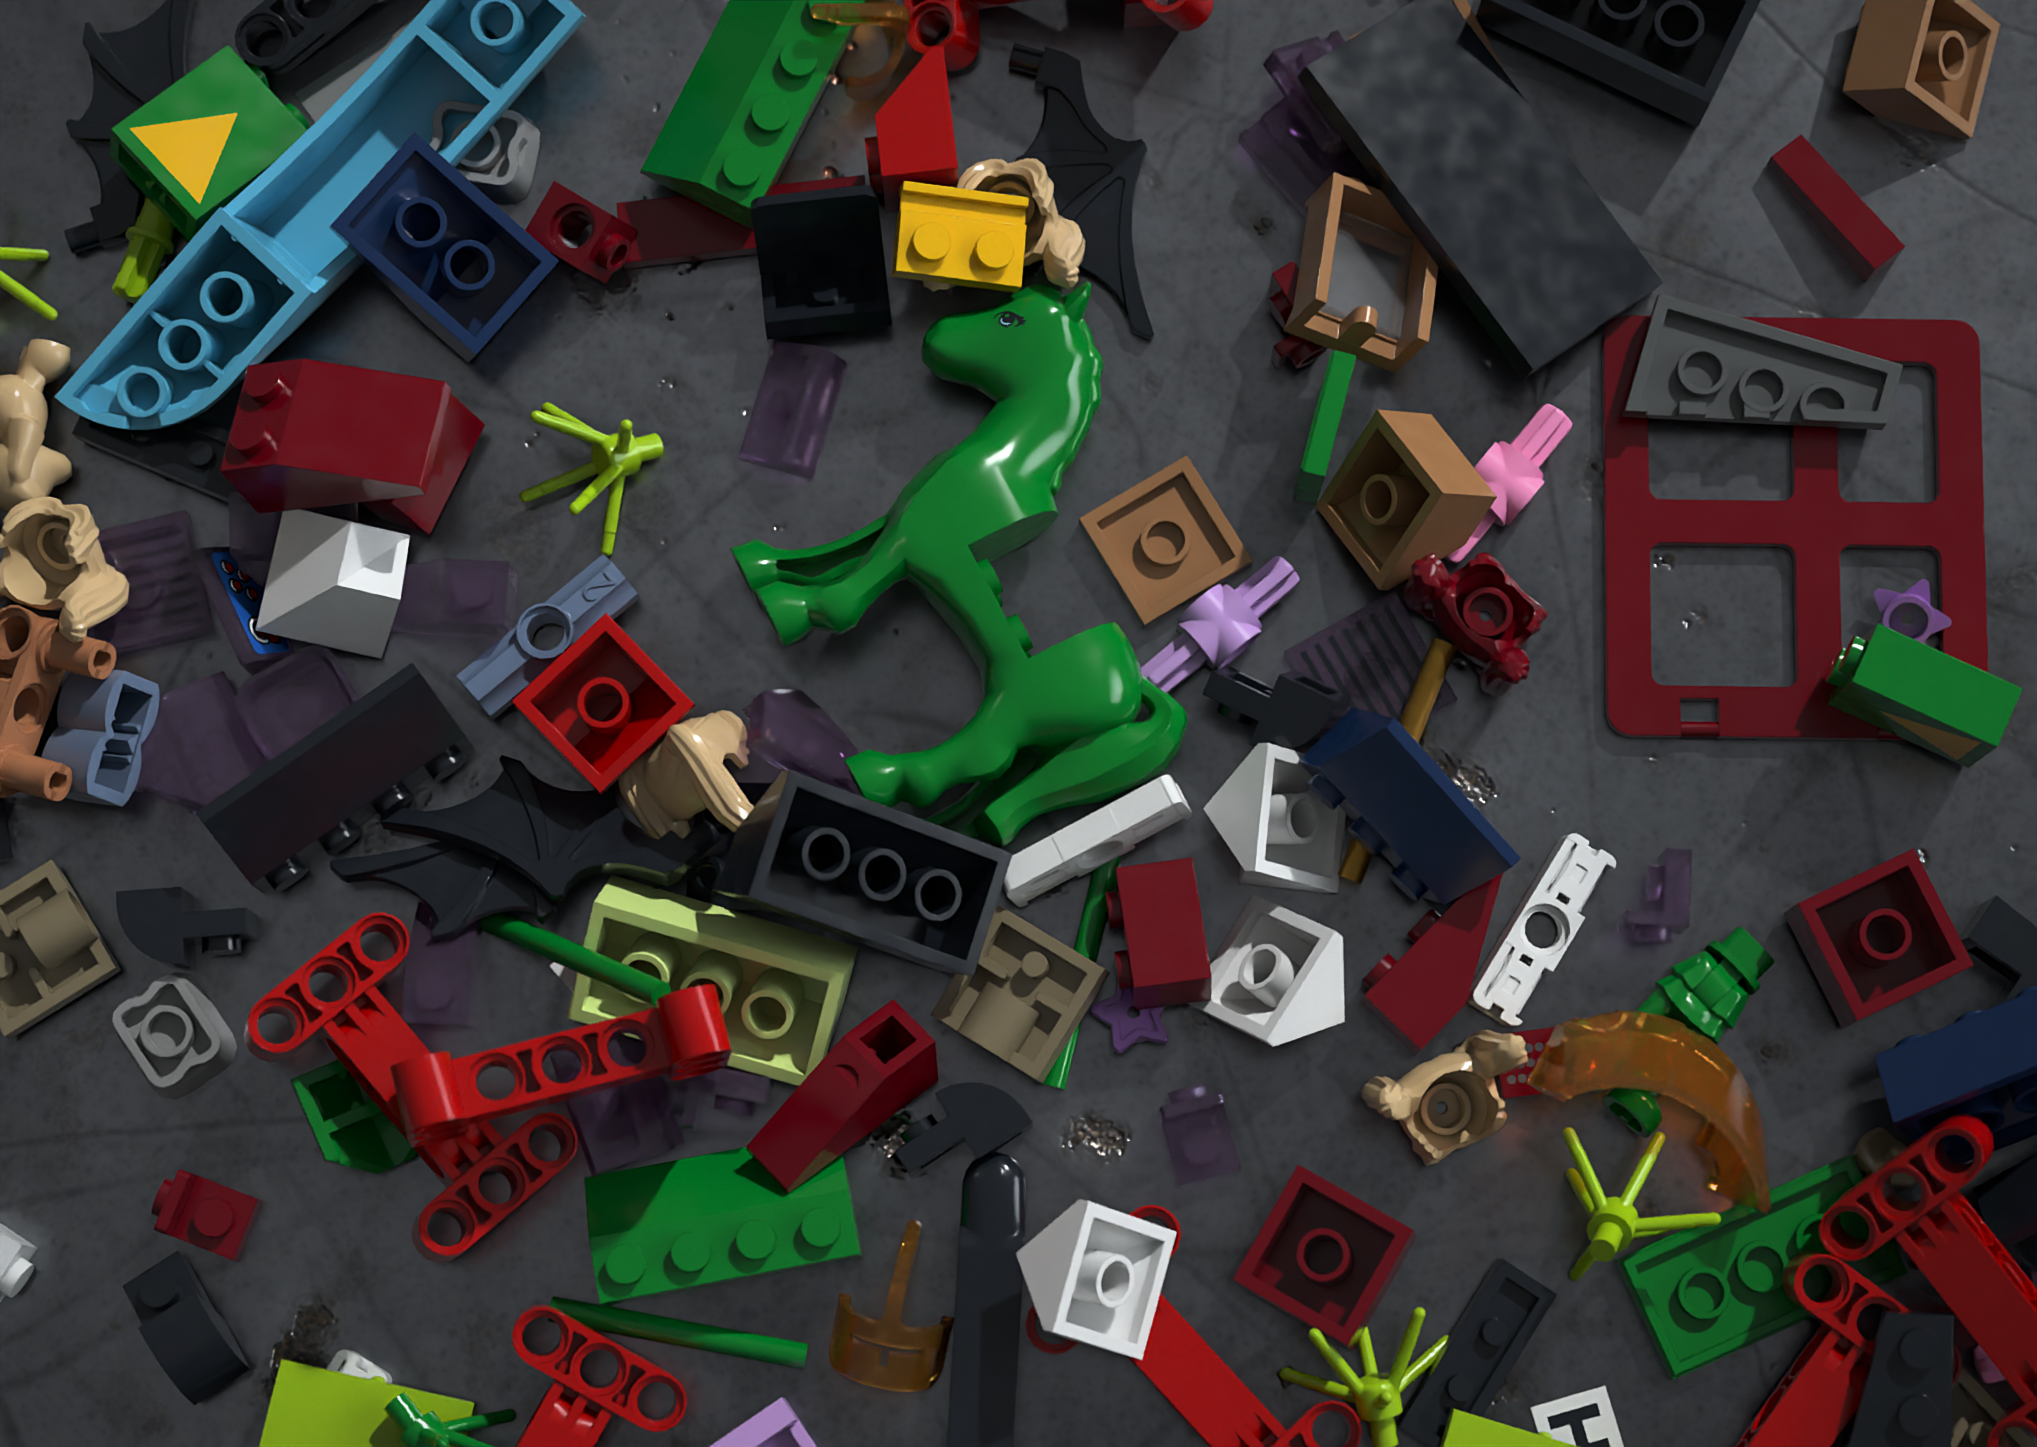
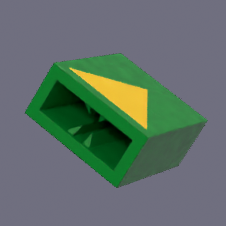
M227 45L111 129L110 157L190 242L219 207L225 208L291 147L310 126L303 114L290 103L284 105L269 89L267 78L259 67L251 65L246 60H242Z
M1879 623L1863 638L1854 635L1847 649L1843 647L1840 649L1826 679L1827 683L1835 686L1828 705L1967 768L1998 747L2023 689Z

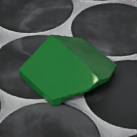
M335 1060L290 1080L325 1162L379 1174L412 1160L416 1155V1151L339 1060Z

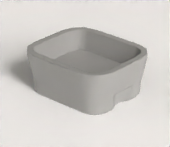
M445 101L439 104L433 116V131L429 145L436 152L441 149L445 139V120L448 115L478 114L485 106L458 101ZM506 110L455 168L495 204H517L528 195L532 185L540 147V132L532 120L516 111ZM473 119L466 120L456 127L451 136L450 144Z
M174 972L160 977L151 983L148 988L120 1004L113 1012L112 1022L119 1040L150 1087L162 1098L178 1099L191 1093L222 1072L234 1061L237 1044L233 1033L200 983L190 974Z

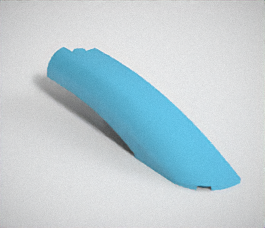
M430 0L381 56L317 122L225 208H218L55 395V398L72 411L87 419L110 427L129 430H150L173 426L192 419L211 408L245 378L248 366L260 364L363 264L362 260L329 227L414 132L427 144H430L433 131V116L438 105L445 101H458L485 106L478 114H450L445 120V139L438 153L455 168L587 19L586 15L570 0ZM473 119L450 144L451 136L456 127L466 120Z

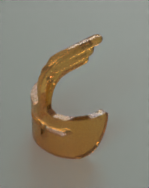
M867 0L866 3L813 5L810 12L812 17L818 20L827 19L829 22L841 26H881L887 40L888 63L882 69L869 76L858 78L849 76L845 79L846 94L851 99L865 101L878 96L889 85L903 55L906 37L911 28L909 9L905 6L897 5L895 0Z
M909 1220L906 1223L890 1283L884 1318L874 1320L862 1315L850 1305L851 1296L849 1294L839 1293L829 1344V1360L834 1370L853 1381L886 1390L912 1392L929 1389L937 1382L941 1375L954 1317L944 1315L940 1323L919 1328L906 1327L900 1322L909 1277L922 1230V1223L920 1221ZM854 1336L875 1344L899 1349L920 1350L921 1352L903 1353L890 1351L887 1366L882 1367L879 1364L882 1349L860 1342Z

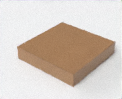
M1187 455L1079 518L1080 527L1143 629L1148 628L1202 596L1217 584H1222L1251 567L1253 563L1252 558Z

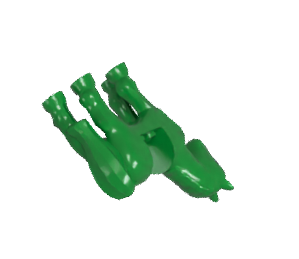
M1088 281L1067 295L1045 284L1036 283L1007 297L994 307L946 314L930 324L923 338L921 348L922 362L940 379L976 388L996 403L968 437L958 445L936 454L902 489L887 514L848 536L811 548L796 550L774 548L758 538L730 548L732 556L751 594L758 604L761 603L767 618L784 647L802 639L812 630L842 635L854 628L870 605L893 584L907 579L917 587L961 639L980 670L983 700L976 714L958 733L935 747L923 751L895 755L868 749L843 760L860 796L890 808L901 801L917 808L927 807L938 799L945 790L960 783L976 782L961 799L922 820L973 839L982 836L992 846L1002 848L1011 842L1019 830L1037 815L1064 807L1101 802L1140 785L1164 771L1178 752L1188 725L1187 714L1182 705L1170 694L1156 687L1142 675L1139 661L1128 638L1115 622L1085 630L1031 657L1029 650L1033 649V645L1017 614L1006 618L1001 609L1003 603L999 594L1003 592V588L990 564L1024 545L1042 533L1055 521L1059 513L1054 497L1061 488L1062 477L1071 468L1079 447L1090 430L1092 419L1101 404L1100 380L1104 369L1103 360L1094 345L1091 331L1083 319L1091 294V283ZM1142 702L1149 709V717L1143 722H1134L1141 710Z

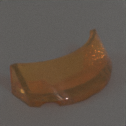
M1615 1010L1612 1013L1599 1014L1584 1019L1575 1017L1556 1025L1527 1081L1528 1085L1561 1102L1571 1099L1574 1095L1592 1090L1638 1088L1658 1092L1689 1105L1707 1118L1695 1143L1702 1152L1711 1156L1715 1167V1176L1709 1175L1706 1188L1730 1202L1763 1213H1767L1770 1210L1767 1144L1759 1109L1739 1069L1714 1042L1705 1036L1686 1028L1685 1024L1677 1020L1637 1010Z

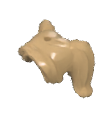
M1032 158L1007 163L1002 159H989L977 162L969 167L960 177L957 188L1007 195L1014 193L1017 196L1029 197L1025 225L1027 227L1023 267L1043 260L1044 270L1050 282L1062 286L1066 290L1074 287L1078 282V266L1084 257L1085 240L1078 224L1058 215L1053 197L1054 183L1048 177L1044 164ZM923 281L924 287L929 288L933 292L957 286Z
M36 497L19 503L3 519L4 526L0 533V549L4 548L0 562V603L8 597L19 604L40 610H62L59 617V632L73 644L82 641L86 637L89 628L115 615L128 603L129 583L125 575L116 571L114 567L105 562L98 539L100 530L95 525L93 515L90 513L88 506L83 504L63 505L61 500L57 498Z
M720 710L703 717L690 718L679 724L671 725L667 734L618 779L622 796L648 835L660 839L672 830L680 838H683L692 831L687 820H690L695 814L706 808L711 811L718 821L733 832H736L740 824L752 811L754 806L748 801L723 765V760L726 758L731 759L740 769L745 768L749 764L747 755L750 753L747 744V730L742 720L734 713Z
M1482 1030L1469 1036L1452 1053L1439 1055L1431 1061L1418 1065L1400 1080L1390 1079L1386 1076L1371 1077L1368 1083L1364 1084L1360 1090V1095L1368 1107L1377 1109L1379 1114H1383L1385 1118L1399 1120L1412 1141V1151L1420 1155L1426 1166L1438 1163L1454 1150L1465 1148L1468 1145L1499 1132L1505 1126L1507 1114L1504 1112L1505 1102L1498 1095L1494 1076L1507 1073L1528 1061L1525 1050L1526 1043L1522 1036ZM1442 1101L1445 1103L1446 1109L1443 1113L1439 1114L1436 1111V1105Z

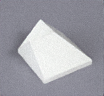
M301 509L283 511L255 630L381 659L401 598L410 535Z
M1258 743L1203 808L1240 863L1239 883L1322 893H1338L1340 878L1338 872L1341 867L1346 813L1339 805L1334 810H1331L1308 788L1306 782L1312 776L1298 762L1305 755L1304 753L1271 743Z
M1253 894L1210 962L1212 976L1211 1000L1187 1003L1192 1008L1272 1047L1345 1022L1343 937L1335 930Z
M1081 1199L1076 1201L1016 1253L1043 1332L1142 1360L1177 1232Z

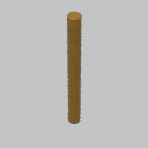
M1437 638L1432 639L1399 721L1417 743L1421 738L1457 648ZM1352 837L1338 875L1362 884L1373 855L1365 850L1354 837Z

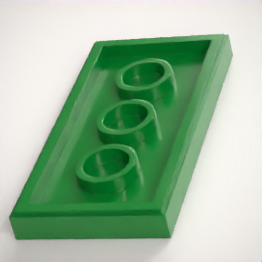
M1852 1154L1846 1155L1718 1213L1721 1216V1221L1718 1225L1682 1229L1614 1260L1669 1380L1677 1379L1811 1318L1810 1315L1796 1306L1787 1297L1783 1288V1272L1787 1263L1800 1253L1814 1251L1832 1255L1825 1249L1820 1240L1819 1225L1822 1216L1845 1192L1864 1179ZM1853 1211L1841 1213V1226L1849 1236L1856 1239L1869 1237V1225L1865 1218ZM1892 1238L1862 1259L1857 1261L1842 1260L1877 1287L1908 1274ZM1817 1264L1809 1268L1803 1277L1805 1294L1810 1300H1818L1829 1293L1832 1286V1276L1828 1268L1823 1264Z

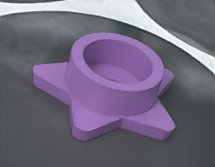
M1920 579L1903 593L1882 588L1876 589L1873 593L1881 614L1877 623L1925 644V641L1931 634L1946 629L1952 624L1948 616L1931 606L1929 581L1926 579ZM1904 613H1911L1914 616V620L1910 624L1902 622L1901 617Z
M1117 984L1114 996L1094 1003L1090 1008V1013L1110 1026L1113 1050L1116 1053H1122L1133 1043L1149 1040L1164 1044L1169 1039L1160 1017L1166 1006L1139 1010L1140 1015L1137 1018L1128 1016V1010L1134 1008L1131 989L1119 990Z

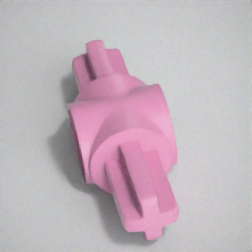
M1549 403L1542 405L1510 444L1504 441L1495 442L1476 464L1475 470L1495 493L1497 498L1467 543L1444 557L1445 559L1455 564L1462 562L1493 523L1500 526L1509 525L1543 485L1544 481L1542 479L1544 474L1539 468L1572 429V422L1563 411Z

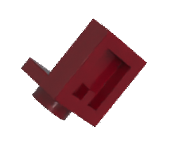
M1294 261L1272 273L1269 287L1272 295L1267 297V303L1283 329L1291 314L1295 299L1299 269ZM1291 334L1273 346L1271 360L1277 369H1281L1293 362L1296 368H1300L1318 358L1328 348Z
M179 1169L174 1180L166 1178L157 1192L152 1206V1215L158 1217L154 1231L175 1237L230 1260L238 1261L262 1200Z

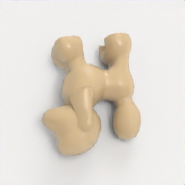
M32 339L28 347L24 346L22 349L16 374L0 375V509L7 513L23 501L36 497H49L54 486L65 483L72 476V464L64 454L41 445L45 437L44 432L48 420L47 402L43 395L44 386L65 374L70 364V348L54 341Z

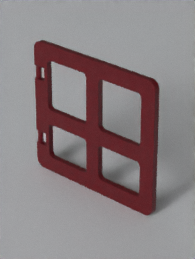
M1627 315L1614 319L1607 326L1601 342L1605 716L1607 723L1614 732L1628 738L1704 737L1762 740H1905L1828 705L1835 686L1827 683L1826 679L1838 652L1842 648L1840 553L1847 548L1927 549L1932 551L1938 560L1939 611L1948 616L1952 621L1950 627L1939 631L1940 651L1988 673L1980 341L1976 331L1969 324L1960 320L1742 317L1902 364L1903 366L1927 367L1933 374L1936 498L1933 502H1849L1844 500L1840 496L1838 489L1837 428L1790 425L1791 497L1788 500L1658 499L1651 494L1649 489L1648 418L1622 417L1651 316ZM1656 546L1782 547L1787 549L1793 558L1795 680L1793 685L1789 687L1673 686L1656 683L1651 673V549ZM1680 701H1716V722L1681 721Z

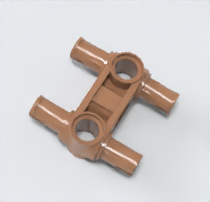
M9 605L0 609V798L22 792L52 801H61L67 796L72 785L71 769L62 763L34 755L64 672L68 671L101 680L106 679L115 667L116 650L112 644L90 637H85L82 641L73 644L59 632L58 619L38 615L20 605Z

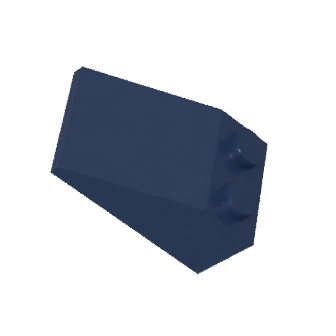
M415 132L329 227L427 327L467 362L484 347L559 262L558 259Z

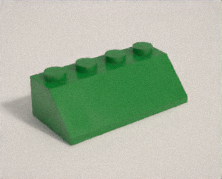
M729 0L640 173L753 230L751 202L757 197L771 195L863 17L867 0Z
M746 1147L584 1177L588 1238L599 1303L605 1306L863 1258L844 1152L789 1194L747 1152Z

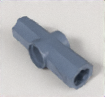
M602 554L547 601L526 609L520 616L517 626L456 675V677L484 711L494 720L513 704L512 700L605 613L614 620L640 597L618 568ZM555 623L564 628L563 640L554 649L543 651L533 647L532 639L539 627L544 624Z

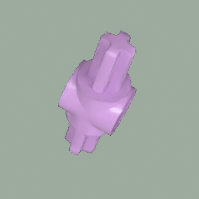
M1275 556L1235 589L1227 584L1224 586L1217 584L1181 614L1177 620V628L1180 635L1141 667L1142 675L1156 687L1169 694L1203 664L1208 665L1212 669L1215 667L1221 669L1229 664L1261 635L1262 631L1260 629H1262V624L1259 618L1299 585L1300 579L1294 568L1284 558Z

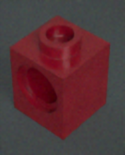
M553 181L525 231L549 252L607 284L612 273L619 270L626 262L631 250V241L637 229L579 194ZM592 224L589 239L579 247L581 232L585 227Z

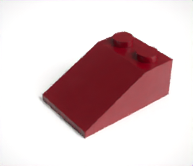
M310 359L250 365L245 375L220 472L258 514L426 495L451 388L446 381Z

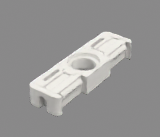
M1163 775L1012 855L1002 887L1007 897L1018 907L1029 905L1027 901L1076 875L1080 878L1136 848L1134 844L1183 818L1187 821L1192 817L1193 813L1179 785L1174 782L1170 775Z
M1572 833L1558 840L1471 985L1467 999L1468 1003L1506 1027L1518 1026L1523 1022L1516 1017V1014L1519 1015L1542 976L1541 972L1550 973L1554 971L1585 919L1579 913L1603 875V869L1611 870L1616 867V860L1612 855L1603 849L1595 850L1589 847V841L1579 834ZM1535 912L1549 914L1557 925L1556 939L1545 949L1533 946L1525 935L1526 921Z

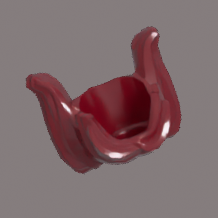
M1487 552L1478 553L1475 559L1469 560L1463 568L1449 575L1442 561L1433 553L1417 559L1411 566L1412 576L1404 587L1405 603L1412 611L1425 616L1426 620L1435 621L1441 632L1452 641L1457 650L1475 663L1483 692L1489 693L1491 696L1501 697L1508 693L1514 684H1518L1522 679H1527L1530 661L1525 651L1521 648L1529 637L1540 631L1542 622L1549 616L1543 606L1525 594L1519 585L1507 574L1502 564ZM1487 611L1491 616L1490 620L1483 621L1480 618V612Z

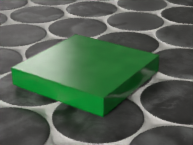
M1335 350L1334 354L1330 353L1293 496H1296L1295 500L1312 505L1317 504L1357 355Z

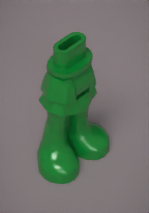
M1737 927L1721 943L1713 940L1705 947V951L1671 966V975L1656 981L1655 990L1612 1032L1599 1040L1579 1035L1571 1039L1561 1049V1054L1583 1085L1591 1092L1599 1094L1612 1082L1634 1054L1672 1019L1680 1028L1630 1076L1617 1084L1603 1098V1104L1619 1121L1641 1137L1649 1138L1663 1120L1657 1100L1666 1086L1709 1044L1717 1045L1725 1029L1732 1030L1749 995L1755 994L1760 989L1758 979L1775 962L1771 955L1742 927Z

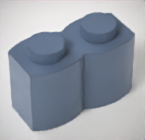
M115 669L106 679L102 680L72 672L68 675L58 701V728L48 739L41 757L62 763L71 769L73 780L66 798L74 801L121 807L126 804L139 779L142 762L141 744L150 734L157 717L160 698L159 685L125 670Z

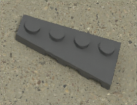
M1659 293L1653 306L1622 417L1882 430L1888 422L1903 365Z

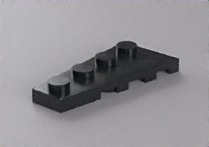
M1883 1310L1861 1388V1398L1853 1427L1849 1431L1845 1447H1951L1954 1315L1951 1313Z

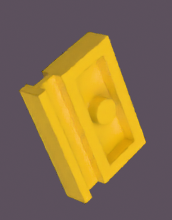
M903 181L899 188L900 204L896 222L892 277L1013 293L1018 292L1022 287L1027 227L1025 225L1029 197Z

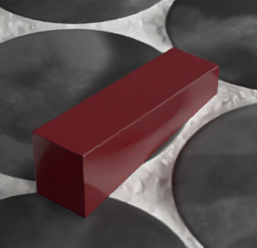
M1802 134L1774 154L1768 161L1767 165L1864 283L1893 263L1905 248V245Z

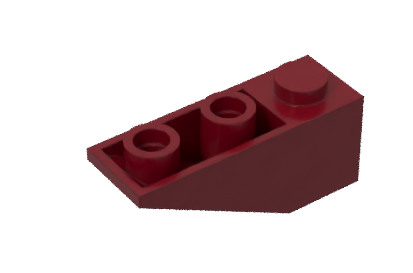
M1503 873L1460 896L1443 915H1440L1432 907L1406 934L1415 944L1398 961L1388 953L1362 979V982L1370 990L1364 995L1360 1003L1415 1056L1467 1002Z
M894 999L838 1041L746 1146L747 1152L789 1194L939 1081L935 1040Z

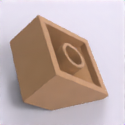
M1865 0L1860 12V23L1851 59L1846 67L1842 92L1876 117L1960 139H1971L2000 23L1971 0Z
M1377 409L1315 506L1379 590H1390L1412 576L1411 566L1417 559L1433 553L1441 560L1463 547L1497 496L1431 414Z

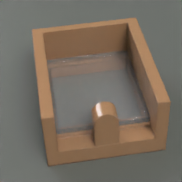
M1334 172L1305 202V208H1308L1294 305L1283 331L1334 351L1338 350L1357 355L1356 359L1396 373L1429 342L1439 267L1381 190L1368 186L1357 178L1345 177Z

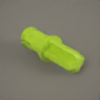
M147 196L135 226L127 228L125 237L130 243L112 287L113 293L116 296L135 304L153 284L163 256L171 255L175 247L171 240L176 227Z

